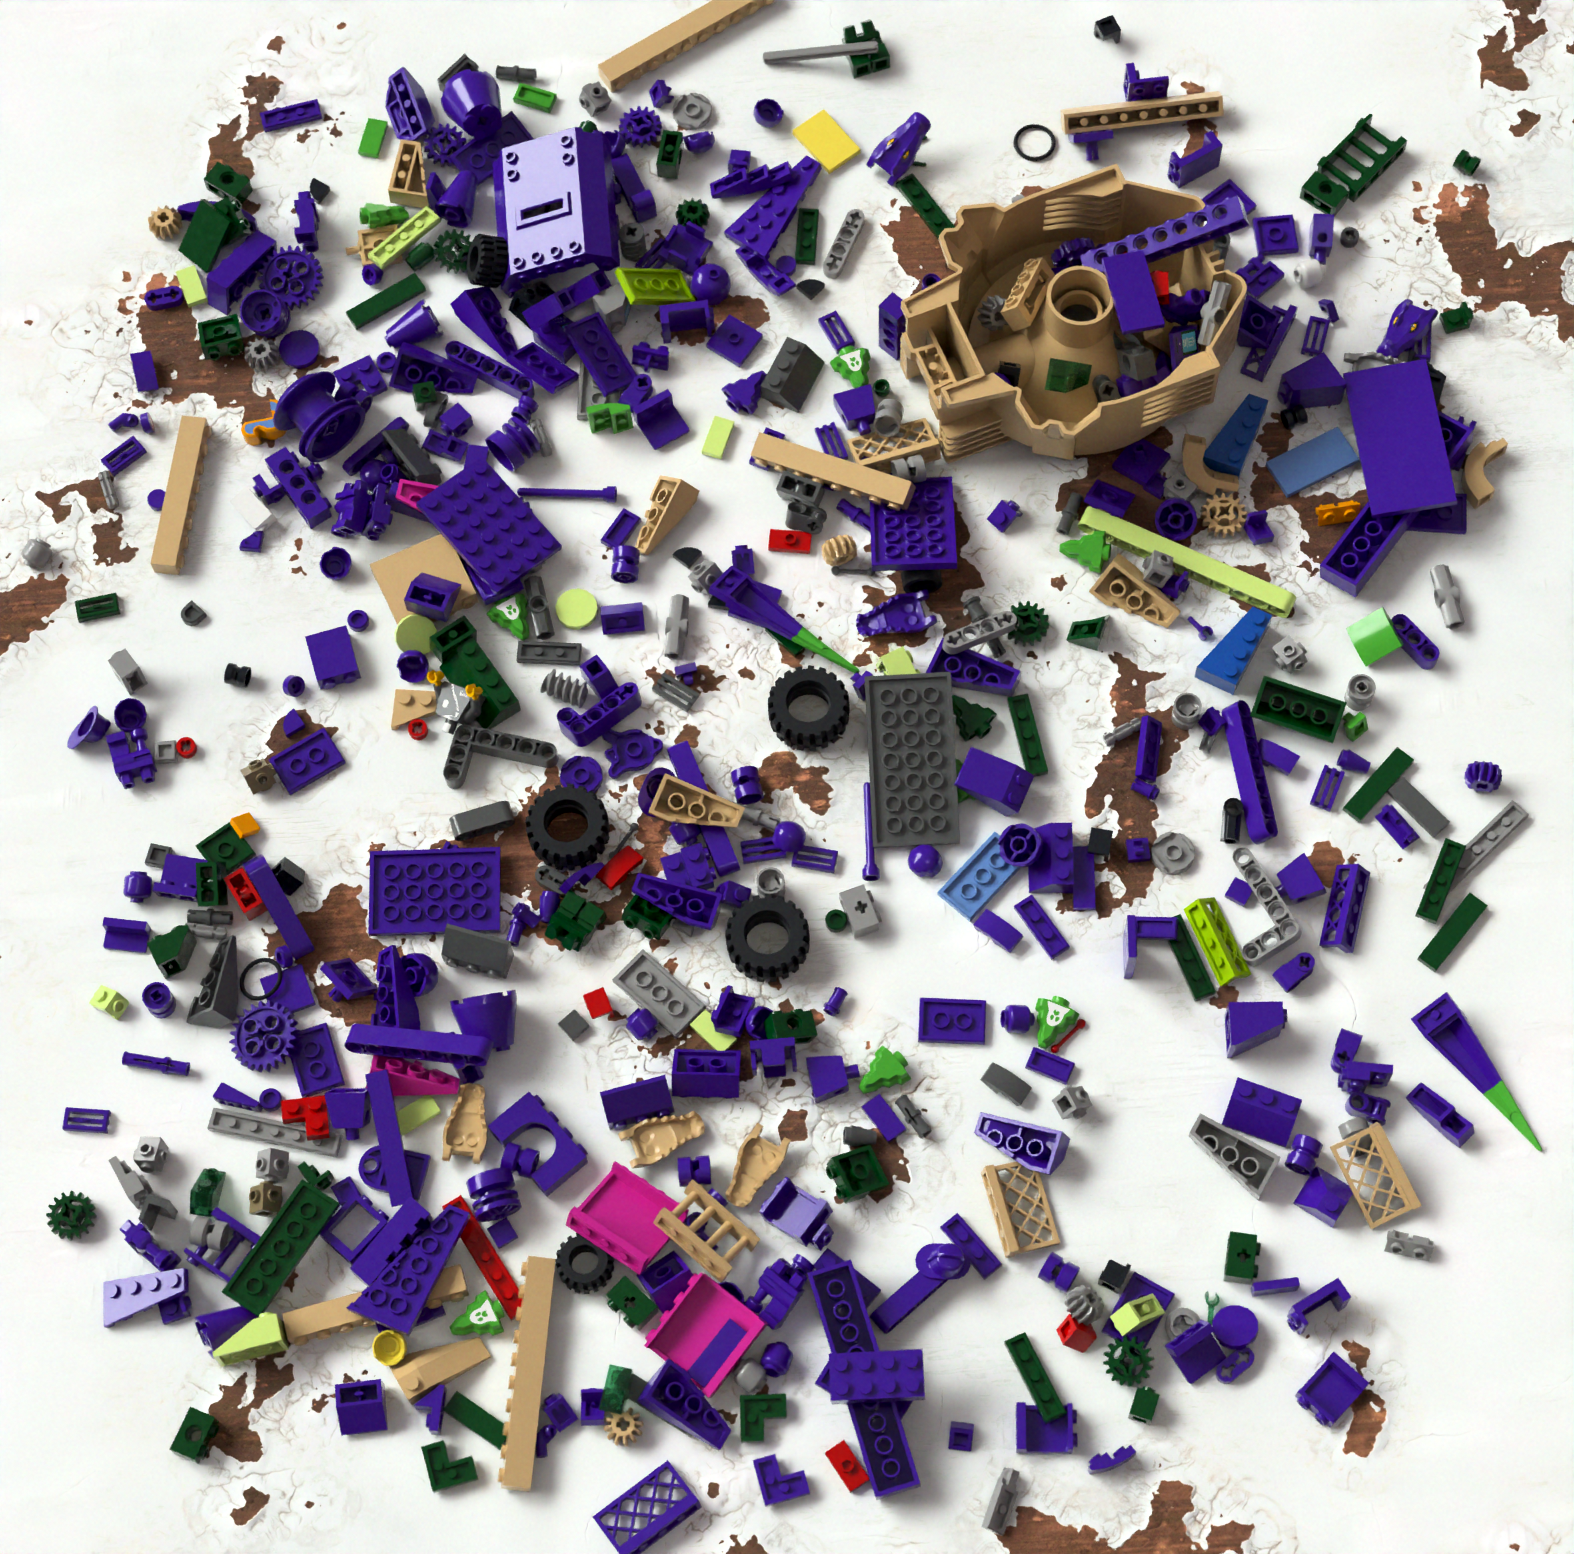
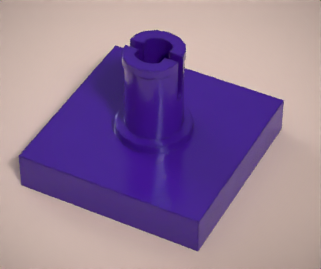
M1110 129L1068 134L1069 142L1085 143L1086 161L1099 160L1097 141L1114 138L1113 130Z
M1142 438L1128 445L1112 464V468L1147 488L1170 460L1171 456L1170 453Z
M350 958L325 962L320 968L335 985L328 994L329 997L333 996L332 1000L335 1002H340L343 996L350 1000L373 995L377 990V987Z

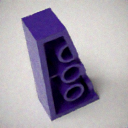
M256 230L252 235L247 236L245 241L239 247H236L230 256L223 259L214 271L209 272L206 278L208 305L228 316L232 311L230 306L233 302L238 303L243 297L241 293L245 287H251L256 279L257 272H259L258 270L264 269L262 262L268 263L269 260L266 256L273 257V250L277 252L276 240Z
M942 638L926 673L951 672L952 687L1013 696L1021 679L1020 670L970 649L957 654L946 653L942 648L944 639Z
M410 1196L380 1233L369 1243L366 1250L353 1260L350 1268L352 1273L367 1287H370L379 1278L378 1275L403 1250L406 1251L414 1243L413 1240L418 1235L421 1236L430 1227V1223L433 1221L431 1214Z

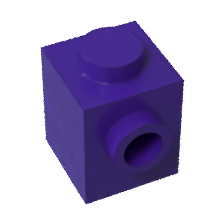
M456 403L439 417L441 422L440 429L446 436L462 437L473 426L472 416L459 403Z

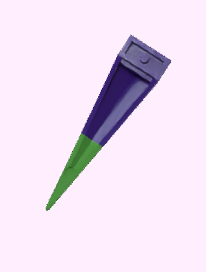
M731 565L710 586L708 593L725 602L726 607L837 665L859 674L860 670L804 628L748 574Z
M1445 992L1411 1018L1422 1035L1538 1151H1542V1147L1464 1012L1450 994Z

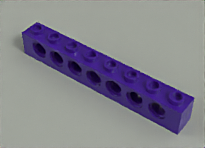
M1231 196L1225 198L1220 203L1206 205L1199 211L1188 212L1178 219L1167 220L1164 224L1157 227H1148L1144 232L1130 234L1123 240L1109 242L1102 248L1088 250L1080 258L1082 266L1094 268L1105 275L1101 262L1103 257L1119 255L1125 251L1131 253L1143 250L1147 264L1250 225L1243 202L1238 196ZM1227 213L1224 219H1219L1222 214ZM1207 221L1206 225L1200 227L1202 222ZM1187 228V231L1180 235V232ZM1167 236L1165 241L1160 242L1162 237ZM1148 243L1146 248L1141 249L1143 244Z

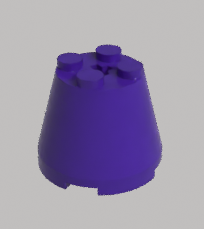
M467 69L455 74L446 82L441 105L446 115L468 135L476 140H482L502 127L500 89L491 74L486 71H471V69Z
M516 990L507 991L508 995L506 996L503 995V992L465 998L462 999L463 1003L459 1004V1000L450 1001L451 1011L462 1035L486 1037L493 1042V1048H496V1052L511 1050L510 1045L514 1044Z

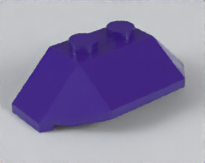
M402 66L388 77L389 87L385 107L397 139L417 141L431 129L435 118L424 89L409 71Z

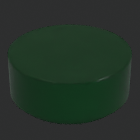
M838 909L828 912L825 917L827 929L835 933L843 931L847 926L846 914Z

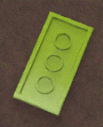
M617 268L615 271L631 305H669L696 301L679 269Z

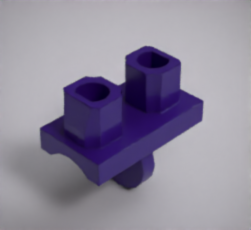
M640 342L638 346L633 345L632 364L644 366L645 373H649L651 368L668 371L669 348L667 346H659L657 349H653L646 342Z

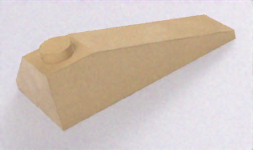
M660 475L650 495L649 500L652 501L651 508L645 512L644 517L647 518L646 525L640 529L635 547L640 550V554L648 555L691 510L697 501L700 490L682 479Z
M1118 553L1089 592L1105 605L1121 608L1124 612L1137 614L1145 620L1168 628L1181 611L1155 585L1143 581L1144 574Z
M665 773L648 813L668 822L737 828L745 807Z
M477 1337L409 1353L399 1363L389 1367L406 1398L413 1405L437 1386L448 1384L491 1358V1355L481 1338Z

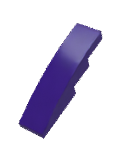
M787 161L772 169L767 164L750 172L745 167L710 183L711 196L713 199L736 197L775 187L793 179L792 167Z

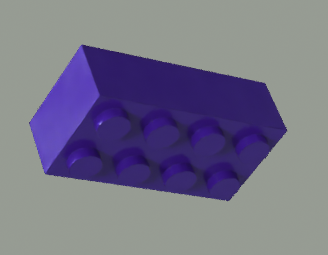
M922 1349L829 1353L830 1397L832 1404L925 1400Z

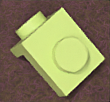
M101 985L94 993L89 1004L118 1020L129 1005V1001L117 991Z

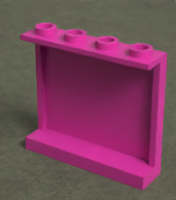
M615 1161L611 1172L578 1208L574 1206L571 1209L566 1226L641 1275L671 1240L653 1223L655 1218L664 1207L672 1212L680 1203ZM688 1209L678 1218L682 1223H685L689 1212Z
M700 1272L699 1274L695 1273L687 1283L689 1287L685 1293L681 1291L674 1299L673 1303L676 1305L672 1310H666L661 1316L659 1327L656 1330L653 1328L645 1338L647 1342L644 1346L650 1348L665 1361L670 1359L688 1371L726 1322L732 1319L747 1332L705 1388L691 1378L693 1383L708 1398H711L768 1323L704 1272Z

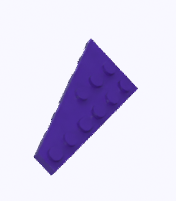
M806 155L792 168L793 179L770 188L724 231L725 237L767 262L772 248H775L778 244L779 236L786 231L796 214L799 202H803L806 197L805 192L808 187L813 185L822 170L821 164Z
M449 1204L430 1223V1227L421 1236L418 1235L413 1240L414 1243L406 1251L403 1250L378 1275L379 1278L370 1287H367L354 1303L352 1302L347 1307V1310L410 1336L471 1217L470 1213Z

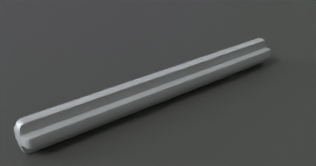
M877 41L771 51L763 53L764 64L870 54L877 53L879 48Z

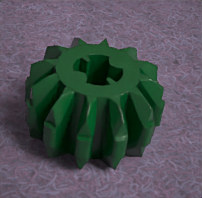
M692 197L691 201L688 202L684 199L683 204H678V211H676L678 224L686 227L687 222L690 221L703 228L702 225L707 226L710 212L708 211L707 204H702L701 199L695 201Z

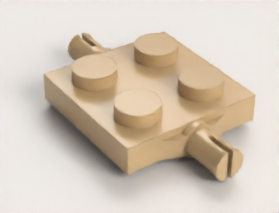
M398 225L358 230L359 240L357 246L346 247L347 256L359 254L363 267L374 264L368 258V254L398 230ZM402 254L389 265L403 263Z

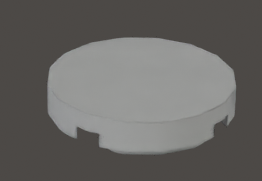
M690 93V95L686 96L684 94L673 105V118L684 129H700L709 123L712 117L710 101L702 94Z
M1167 832L1160 835L1154 841L1151 849V859L1155 867L1169 875H1178L1186 872L1191 867L1195 858V848L1191 840L1181 833Z

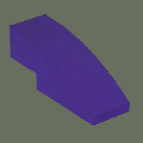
M1422 1082L1406 1096V1100L1434 1128L1458 1148H1461L1475 1133L1471 1122L1457 1113L1453 1105Z

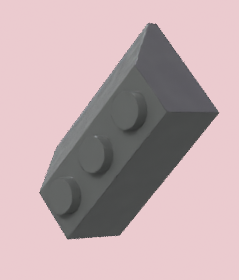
M787 337L761 384V398L799 413L825 362L806 344Z
M405 429L384 430L381 432L386 449L392 452L399 468L410 481L431 485L442 483L441 469L436 463H431L428 452L424 448H419L418 440L413 434L409 435Z
M451 924L446 925L441 952L446 965L453 968L458 966L465 967L467 971L475 974L483 972L493 979L507 978L514 957L509 940Z

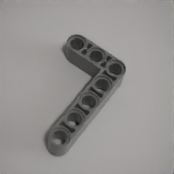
M461 725L455 730L443 775L449 788L458 789L462 787L473 752L544 768H552L557 765L559 757L555 745L550 742L471 725ZM464 735L470 736V738L467 740L461 739V737ZM483 740H491L489 744H481ZM505 744H511V747L508 749L502 748ZM526 748L532 749L530 753H523V750ZM546 753H552V754H553V755H552L551 757H549V758L543 757L544 754H546ZM459 754L465 755L462 759H455ZM452 774H459L455 779L449 778Z

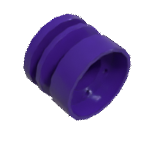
M264 289L254 290L242 300L240 317L243 323L260 337L265 336L267 339L276 338L282 335L289 327L291 320L290 310L287 304L271 291Z
M512 416L508 423L502 425L504 433L496 430L485 441L499 463L510 472H515L525 463L523 456L530 459L533 453L536 454L541 447L533 432L520 419Z
M509 1168L487 1170L474 1175L466 1182L470 1198L476 1200L472 1207L476 1211L474 1214L479 1222H489L505 1218L516 1213L522 1207L520 1200L517 1199L519 1197L518 1192L511 1190L515 1186V1181Z

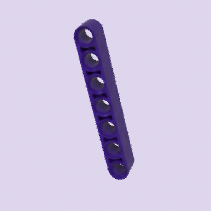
M1239 700L1225 707L1222 710V717L1226 721L1224 728L1243 804L1248 834L1254 844L1260 845L1276 837L1278 828L1253 720L1250 717L1251 711L1245 701Z
M686 740L667 747L669 758L678 779L708 791L688 741ZM699 825L701 835L719 877L722 878L740 871L738 860L724 827Z
M353 1024L344 1044L347 1050L358 1054L471 1066H486L494 1046L490 1039L481 1036L365 1024Z

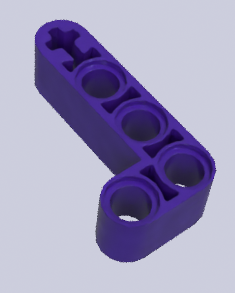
M625 153L613 158V177L616 183H619L623 192L622 195L636 222L640 224L657 217L654 197L649 189H645L628 154Z
M628 682L621 685L582 715H579L574 709L566 707L560 709L556 716L561 732L576 746L585 747L638 709L642 704L638 686L633 682Z

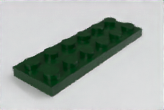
M302 1179L225 1286L222 1293L259 1317L260 1314L266 1311L339 1208V1202Z

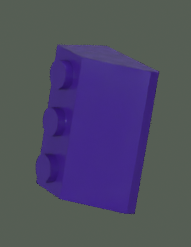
M1048 823L1036 827L1035 829L1041 835L1043 841V852L1039 860L1033 865L1028 866L1029 893H1073L1072 823Z
M674 1049L672 1096H679L681 1098H739L741 1050Z
M665 1075L600 1092L610 1130H622L629 1124H638L645 1119L654 1117L663 1118L664 1116H670V1113L674 1112Z
M1238 1077L1221 1125L1286 1148L1302 1099Z

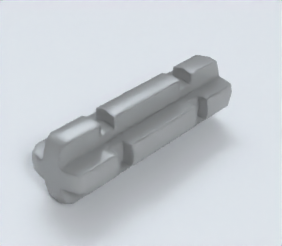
M540 419L532 420L530 422L531 428L540 444L541 455L543 457L550 456L552 449Z
M106 470L99 472L98 478L109 509L117 508L119 502L110 474Z
M1134 718L1130 720L1131 723L1127 722L1113 729L1112 733L1104 734V743L1107 746H1111L1116 740L1120 741L1133 734L1132 731H1139L1141 728L1140 719Z
M186 923L196 937L210 939L215 937L217 940H223L227 937V929L224 927L215 928V926L197 924L196 926L195 923Z

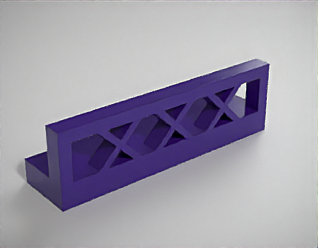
M1291 304L1288 310L1275 305L1272 307V310L1284 316L1282 322L1277 324L1275 335L1271 339L1265 355L1258 356L1257 348H1251L1240 370L1241 374L1263 383L1296 318L1298 307ZM1257 362L1259 365L1257 372L1247 369L1249 364Z
M1360 864L1336 866L1319 946L1322 948L1338 947L1345 953H1353L1370 877V872ZM1343 871H1350L1349 876L1342 882ZM1344 890V897L1338 902V894ZM1340 910V917L1333 921V915ZM1335 930V940L1328 941L1329 935Z

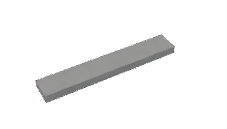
M1512 800L1466 844L1448 894L1529 816L1516 802Z
M213 1107L207 1127L209 1131L336 1158L338 1157L343 1139L342 1134L329 1132L330 1138L307 1141L306 1127L283 1124L281 1121Z

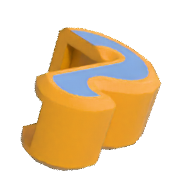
M270 399L272 417L249 421L243 424L241 432L247 444L253 446L260 445L261 437L276 440L285 435L287 430H278L273 423L278 400Z

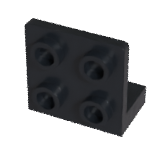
M543 281L534 283L515 291L508 310L530 328L522 312L552 295L555 291Z

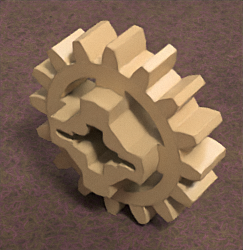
M1222 493L1220 498L1214 494L1213 501L1209 498L1206 500V505L1202 506L1200 518L1204 519L1202 525L1208 526V533L1213 530L1215 531V537L1222 533L1223 538H1225L1227 533L1233 537L1235 530L1237 532L1241 531L1242 526L1245 525L1247 512L1244 511V504L1239 505V498L1233 500V494L1225 497V493ZM1210 511L1212 512V516L1214 517L1213 519H1211L1210 517Z

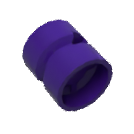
M350 381L342 383L334 396L337 401L344 399L358 400L365 414L373 402V395L363 389L359 390V387Z
M620 545L613 549L612 562L614 564L611 567V579L619 583H634L638 580L639 549L629 545Z
M744 766L730 773L733 787L736 788L734 793L738 804H754L764 798L762 786L758 783L760 777L757 767Z
M153 982L143 990L142 1000L154 1017L161 1019L172 1015L176 1008V1000L168 986L161 982Z
M1296 1134L1291 1146L1293 1151L1288 1153L1284 1165L1293 1172L1311 1176L1316 1165L1314 1159L1319 1157L1323 1144L1310 1136Z
M509 1142L504 1150L500 1168H509L512 1173L517 1171L519 1176L532 1179L531 1174L536 1171L540 1151L531 1148L523 1150L521 1145Z
M709 1155L697 1156L695 1160H692L691 1157L677 1158L680 1187H687L692 1179L700 1185H711Z
M1051 1252L1039 1272L1038 1278L1048 1284L1053 1282L1056 1289L1066 1294L1077 1277L1080 1267L1071 1262L1064 1263L1063 1257ZM1058 1266L1061 1268V1271L1056 1277L1053 1273Z

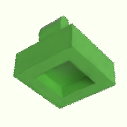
M1348 712L1342 717L1346 721L1343 724L1346 736L1352 742L1368 730L1366 716L1361 712L1355 716Z

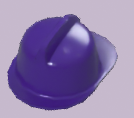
M96 705L90 708L83 720L72 731L67 742L69 749L76 748L82 741L93 743L105 736L111 726V722L98 713Z
M655 768L650 771L639 791L638 805L647 816L656 817L648 812L664 774L676 777L667 768Z
M952 1243L927 1244L918 1251L915 1259L918 1271L925 1277L932 1279H960L967 1274L971 1265L970 1256L967 1251L961 1246Z

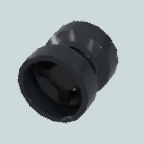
M1302 404L1294 406L1291 410L1285 409L1280 411L1281 421L1286 430L1294 428L1297 424L1303 425L1308 423L1307 413Z
M229 663L225 670L224 682L227 684L236 683L240 687L246 688L251 679V667H238L237 664Z

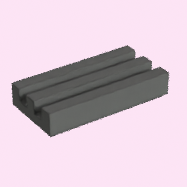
M665 672L662 674L661 679H658L657 684L652 687L654 693L685 712H688L699 698V693ZM665 681H667V682L670 683L671 685L675 686L676 688L680 689L681 691L685 692L686 694H688V695L691 696L692 698L688 697L687 695L683 694V693L680 692L679 690H677V689H675L674 687L670 686L669 684L665 683ZM661 686L667 689L668 691L672 692L674 695L685 700L686 702H688V704H684L683 702L674 698L670 694L661 690Z

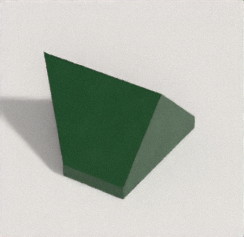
M1110 615L1092 620L1072 622L1066 640L1070 643L1098 651Z

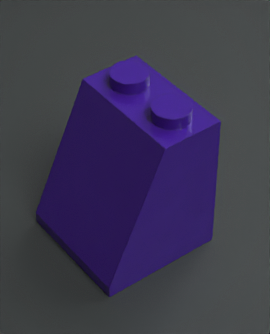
M1323 352L1283 373L1277 398L1289 410L1299 404H1302L1304 408L1335 406L1342 403L1347 383Z
M1283 1001L1228 1002L1224 1015L1227 1058H1233L1279 1037L1281 1030L1285 1029V1022H1287V1009H1283Z

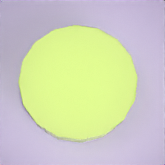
M579 588L564 592L558 598L555 606L556 615L560 623L574 630L591 625L598 613L597 601L594 596L588 591Z
M419 614L408 615L401 619L397 629H395V642L403 652L417 650L425 655L431 651L429 637L437 633L433 622L427 617Z

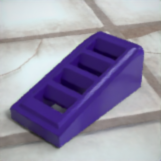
M436 172L430 173L426 185L431 210H433L435 203L446 191Z
M1164 351L1159 352L1155 363L1157 375L1152 376L1158 384L1172 373L1171 358Z
M224 1082L220 1083L213 1095V1099L219 1104L260 1113L263 1109L258 1101Z

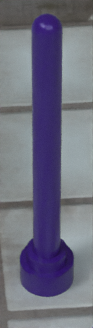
M607 486L603 490L519 488L517 494L519 496L603 498L607 503H616L617 487Z
M866 782L863 785L866 864L862 869V879L865 881H876L880 879V869L875 864L870 782Z

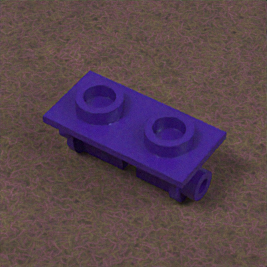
M1385 805L1381 809L1382 812L1375 816L1377 821L1402 850L1420 838L1393 805Z

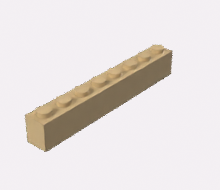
M1219 91L1060 110L1061 126L1065 134L1224 116L1223 96Z
M183 415L181 417L150 563L155 573L179 575L180 569L185 564V556L183 554L184 549H187L189 544L187 535L188 530L192 529V512L196 510L195 496L200 491L199 477L204 472L203 458L207 456V439L212 434L211 426H209L207 419L203 417Z
M759 432L750 454L759 466L767 467V465H770L780 473L788 471L795 475L812 479V481L822 485L825 483L831 485L830 488L835 491L842 492L846 490L856 498L864 496L869 498V501L880 505L882 502L888 504L889 508L900 511V508L908 509L916 488L911 481Z
M460 1264L443 1269L424 1307L429 1306L430 1309L442 1306L444 1302H459L464 1300V1297L469 1296L464 1272ZM363 1291L282 1313L287 1338L291 1345L302 1346L307 1344L308 1340L315 1338L323 1340L331 1337L333 1333L340 1332L343 1334L353 1331V1328L358 1326L370 1327L375 1325L374 1321L347 1310V1307L352 1302L354 1303L362 1295Z

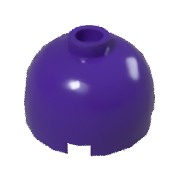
M717 264L700 266L694 272L690 282L692 295L694 294L698 298L697 301L708 300V305H718L724 299L726 300L731 288L729 274L723 267Z
M1169 498L1161 503L1156 511V528L1165 538L1176 541L1186 539L1193 533L1196 527V510L1184 498Z
M1024 823L1008 826L1002 832L998 841L1000 856L1006 863L1014 867L1033 865L1039 860L1043 852L1041 835L1035 828Z
M410 953L400 958L414 997L424 996L435 988L438 983L439 973L435 961L430 956L423 953Z

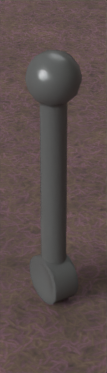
M834 566L831 569L833 575L856 573L873 576L875 574L872 568L868 570L839 569L838 566Z
M637 823L630 825V830L614 852L609 853L610 859L621 850L632 833L638 830L639 826Z

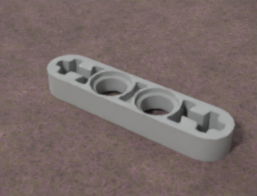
M852 209L847 213L823 264V272L826 277L833 279L841 274L865 223V216L861 210ZM856 217H858L859 220H856V221H855L854 227H853V226H852V219H855ZM845 232H851L854 236L851 239H845L842 235ZM842 248L846 252L843 255H837L835 250ZM834 261H836V269L834 268L832 271H830L829 268H831L834 264Z
M1003 611L950 632L944 636L942 648L946 653L957 654L1007 634L1015 629L1017 617L1010 611ZM990 626L994 631L987 632L983 627ZM972 633L976 636V638L969 639L965 636V634Z

